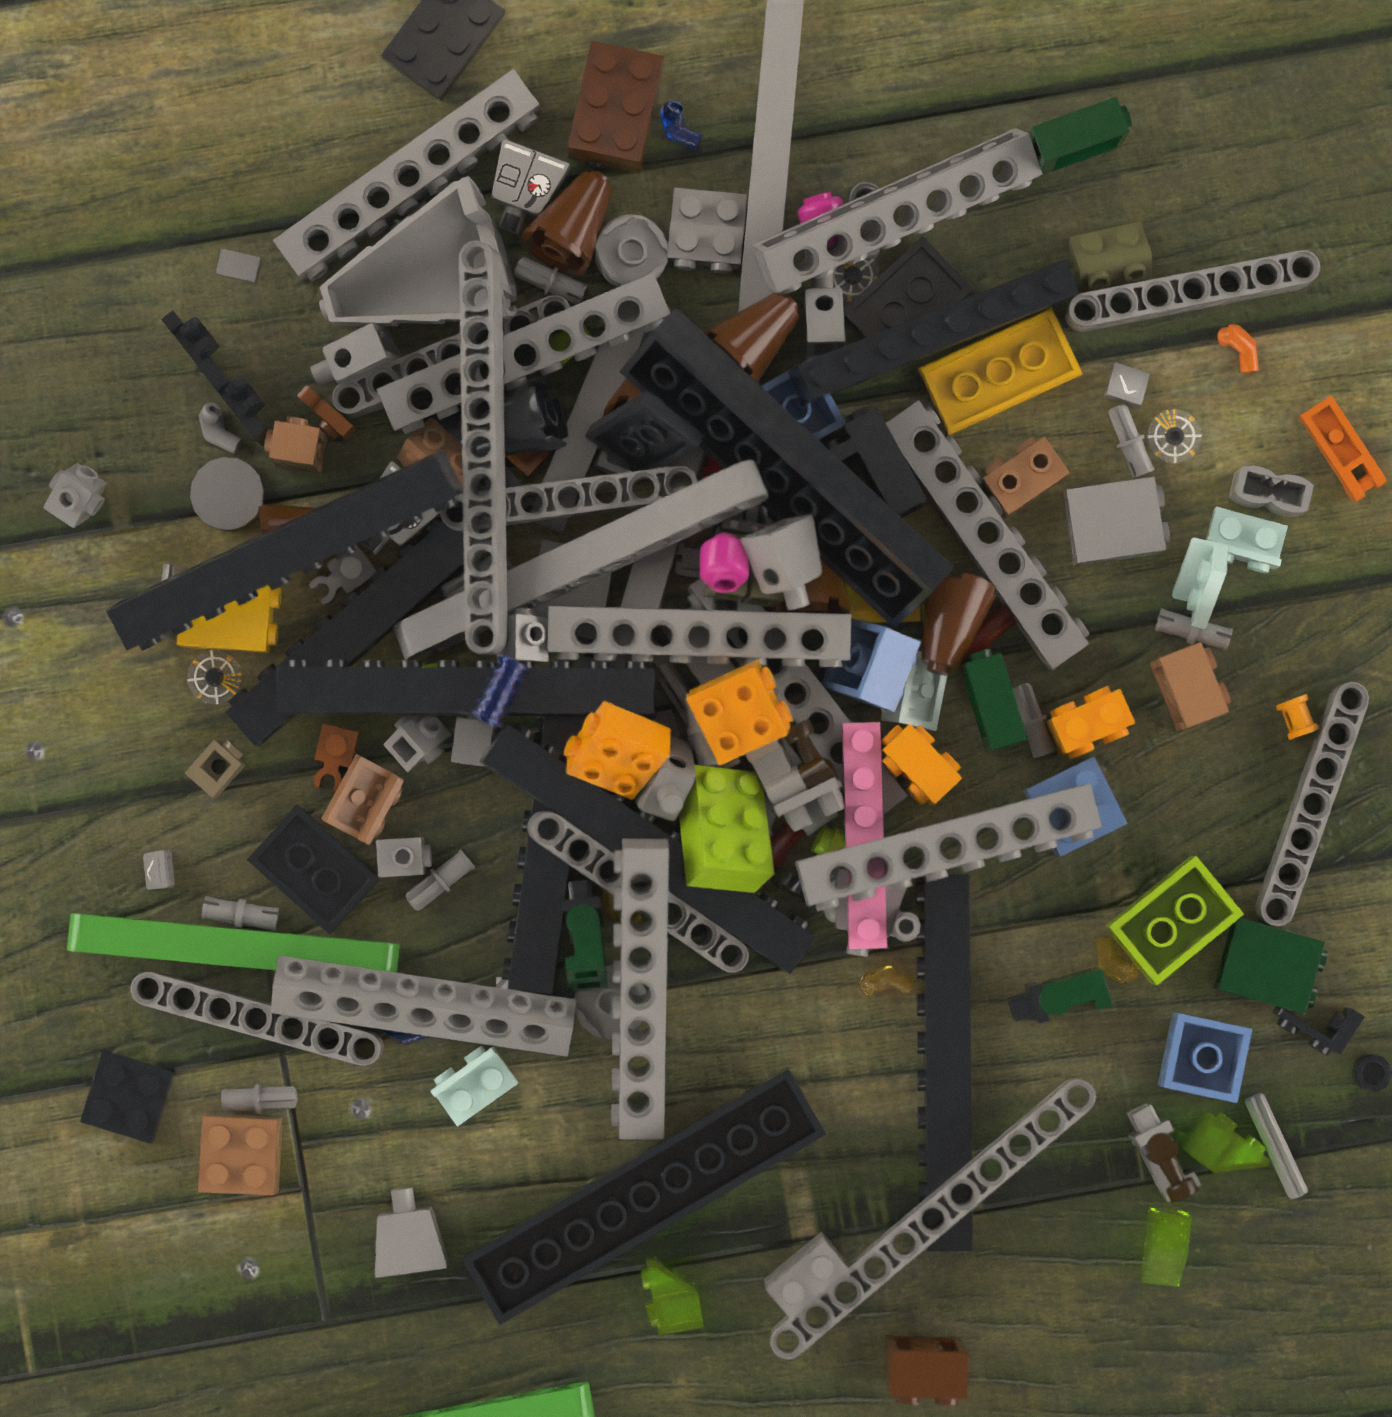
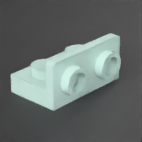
M1215 507L1206 540L1228 546L1227 564H1233V560L1236 559L1247 562V569L1268 574L1269 569L1275 570L1281 565L1282 559L1279 558L1288 526Z
M1192 538L1172 597L1188 602L1187 610L1192 611L1191 626L1206 630L1227 573V545L1199 538Z
M917 651L916 662L910 669L904 685L902 699L897 704L895 712L881 709V721L903 725L911 724L913 727L921 725L925 730L936 731L947 676L927 671L928 665L921 661V651Z
M481 1045L464 1057L467 1065L455 1073L453 1068L450 1067L433 1079L437 1086L430 1092L434 1097H437L457 1127L519 1083L494 1046L486 1051Z

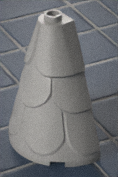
M467 176L459 181L452 182L415 214L407 216L373 247L367 246L320 286L323 299L319 301V305L325 320L336 326H366L375 323L382 327H398L400 323L445 324L446 322H460L459 255L462 247L473 240L483 241L499 253L502 262V318L507 319L515 316L517 308L515 305L511 306V302L518 299L510 260L494 217L491 218L490 214L481 208V206L486 205V200L474 181ZM486 251L479 252L475 256L473 262L475 269L481 268L486 264L488 258ZM481 289L476 293L474 297L475 306H482L487 301V289Z

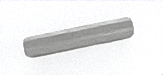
M1256 1093L1245 1099V1105L1287 1196L1291 1199L1303 1196L1307 1193L1308 1189L1265 1095Z

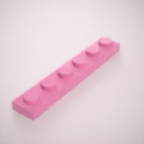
M880 722L842 723L845 848L884 838ZM877 856L871 858L866 865L868 875L874 879L882 877L885 873L884 860ZM846 869V885H847L848 882H849L850 876H849V872H848L847 869ZM885 886L875 888L876 896L854 901L852 895L847 896L848 949L887 948Z

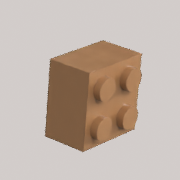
M1202 642L1150 662L1176 731L1187 729L1229 712L1227 704L1231 703L1228 690L1223 682L1218 684L1213 669L1217 668L1214 655L1209 647L1204 649Z
M212 1113L202 1116L198 1192L275 1195L279 1192L283 1117Z

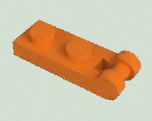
M1332 395L1298 417L1337 475L1345 492L1354 503L1364 498L1365 492L1373 487L1378 489L1387 483L1383 472ZM1361 465L1365 475L1356 480L1351 470Z

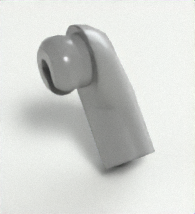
M214 402L206 403L199 413V421L204 439L232 454H236L242 443V438L226 430L220 405Z

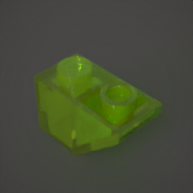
M1206 1111L1179 1146L1213 1173L1267 1167L1271 1162L1270 1159L1263 1155L1267 1148L1251 1135H1248L1244 1140L1234 1132L1238 1125L1222 1112L1214 1116Z
M648 1256L646 1258L647 1266L640 1267L644 1290L651 1289L653 1304H647L650 1327L658 1326L659 1335L704 1328L697 1285L656 1256Z

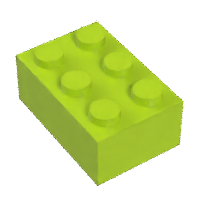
M694 765L695 781L679 812L686 885L755 893L774 875L763 784L757 772Z
M1189 856L1104 927L1147 980L1153 985H1158L1243 916L1244 913L1197 856Z

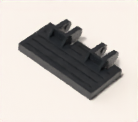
M171 311L161 319L197 364L198 368L242 422L250 435L261 446H264L267 428L256 414L266 404L243 376L236 378L232 382L225 376L211 358V355L220 345L198 317L189 319L184 323L174 311Z

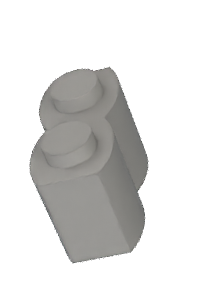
M1244 466L1234 472L1228 498L1242 507H1265L1268 511L1279 516L1296 517L1308 511L1314 485L1307 479L1297 475L1277 476L1264 467Z

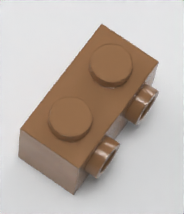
M286 417L285 422L275 421L274 429L267 430L264 450L269 452V458L278 467L321 474L328 438L320 428L309 425L308 420Z
M1045 436L1037 442L1033 437L1029 438L1014 449L1018 455L1007 462L1001 457L984 469L987 476L982 479V485L989 496L992 495L998 501L1004 511V518H1007L1070 474Z

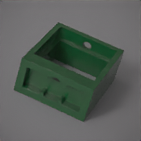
M1117 97L1032 126L1029 134L1042 174L1045 175L1120 148L1129 133L1128 127L1132 126L1127 107L1125 105L1120 106Z
M991 649L969 655L966 658L968 663H965L960 670L985 753L1028 740L1002 653L992 655Z

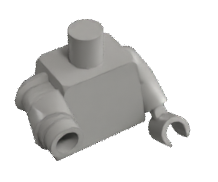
M840 866L834 868L830 873V882L835 888L840 889L846 886V869H842ZM886 885L887 938L892 936L903 942H909L915 939L920 931L919 919L912 913L899 910L906 888L890 891L889 885ZM847 896L837 898L838 906L824 909L823 911L826 919L835 923V928L848 931ZM847 945L846 953L868 957L870 948L848 949Z

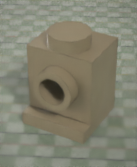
M213 740L185 774L212 798L218 799L224 789L245 767V764L240 760L244 753L229 740H226L223 744L218 740ZM217 760H223L226 763V770L221 774H217L213 768Z

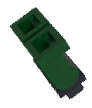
M591 880L568 882L570 900H562L567 930L569 931L572 946L575 949V957L565 958L566 973L571 992L608 988L604 939L601 927L605 926L600 897H594Z
M1098 967L1047 980L1041 984L1036 982L1024 984L1025 993L1007 997L1012 1018L1015 1021L1033 1017L1034 1021L1038 1024L1050 1021L1048 1014L1059 1016L1066 1013L1071 1006L1091 1001L1092 1007L1097 1010L1113 1006L1103 970Z

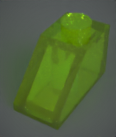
M1148 1208L1141 1283L1180 1286L1189 1249L1192 1218L1190 1214L1185 1211Z

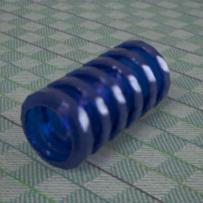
M506 655L498 656L497 660L500 662L498 666H493L492 671L494 674L492 677L488 676L486 680L489 682L487 688L483 687L481 690L484 693L482 699L477 698L476 703L479 705L477 709L472 708L471 710L473 717L495 728L502 726L503 723L500 720L502 716H507L508 712L505 710L508 705L512 706L513 701L511 698L513 695L517 696L519 692L516 690L518 684L522 685L524 682L521 679L523 673L528 674L529 672L526 665Z

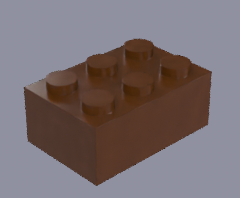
M591 41L567 146L569 159L582 162L588 161L607 165L610 168L641 173L664 70V56Z
M885 1335L884 1381L890 1397H897V1403L920 1404V1398L935 1399V1404L954 1406L958 1405V1399L968 1400L969 1353L960 1337Z

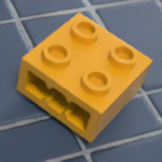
M758 659L691 689L686 697L719 765L788 735L791 727L789 723L793 721L791 712L784 700L778 701L773 691V688H776L774 677L768 667L762 668Z
M1106 686L1084 696L1086 704L1076 707L1075 702L1072 701L1050 711L1052 719L1045 721L1058 756L1068 753L1070 759L1076 758L1094 750L1095 747L1092 742L1102 738L1104 744H1107L1129 734L1127 727L1135 724V721L1121 689L1111 692L1109 687Z
M604 701L595 713H590L586 717L583 728L577 736L572 735L569 738L564 750V756L567 757L566 773L633 800L670 756L671 728Z
M898 724L881 740V743L885 746L881 750V755L884 757L881 762L894 778L901 775L910 784L905 790L920 805L925 802L930 806L934 805L962 779L957 773L961 766L947 752L940 755L931 746L935 740L921 725L914 728L909 724L902 729Z

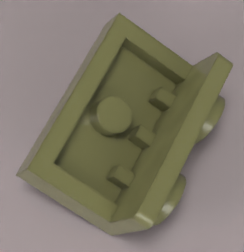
M1141 221L1069 237V248L1078 272V284L1081 293L1127 283H1136L1152 277V252Z

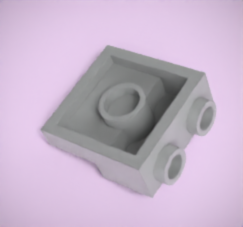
M674 187L667 263H674L675 269L694 271L696 266L711 267L710 271L718 274H732L733 269L740 270L747 194Z

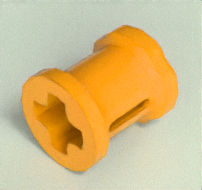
M1307 694L1275 705L1277 711H1281L1289 730L1287 734L1289 740L1319 729L1318 724L1313 722L1306 702L1309 698Z

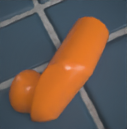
M1229 324L1228 327L1220 328L1217 334L1218 341L1221 346H1232L1238 351L1240 373L1259 372L1255 339L1237 324Z

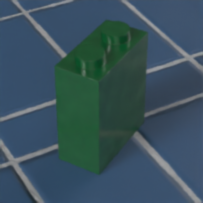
M1239 918L1230 925L1213 989L1306 1014L1307 1008H1313L1317 998L1318 987L1313 986L1317 971L1322 972L1327 961L1328 951L1323 950L1325 942Z

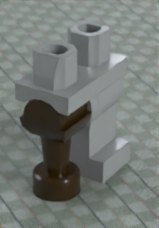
M809 719L790 727L788 735L784 736L788 744L796 743L802 759L801 763L794 766L781 738L745 754L748 761L753 764L770 801L774 805L777 816L784 815L794 832L814 823L806 806L808 802L817 799L826 817L845 808L843 796L839 789L844 785L840 776L837 775L832 762L821 757L811 741L809 735L814 732V729Z
M1147 1103L1126 1112L1135 1130L1129 1133L1128 1136L1132 1144L1138 1146L1139 1152L1163 1199L1167 1202L1175 1203L1197 1192L1201 1184L1195 1172L1188 1170L1183 1173L1177 1161L1178 1143L1167 1134L1174 1131L1170 1121L1161 1117L1158 1118L1152 1105Z

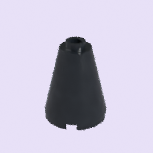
M543 377L530 379L504 397L505 456L557 450L567 445L566 442L562 441V439L568 437V427L562 406L558 398L550 399L546 390L552 387ZM490 408L477 416L478 420L486 418ZM483 439L477 445L476 451L479 458L485 457L490 451L491 445L488 439Z

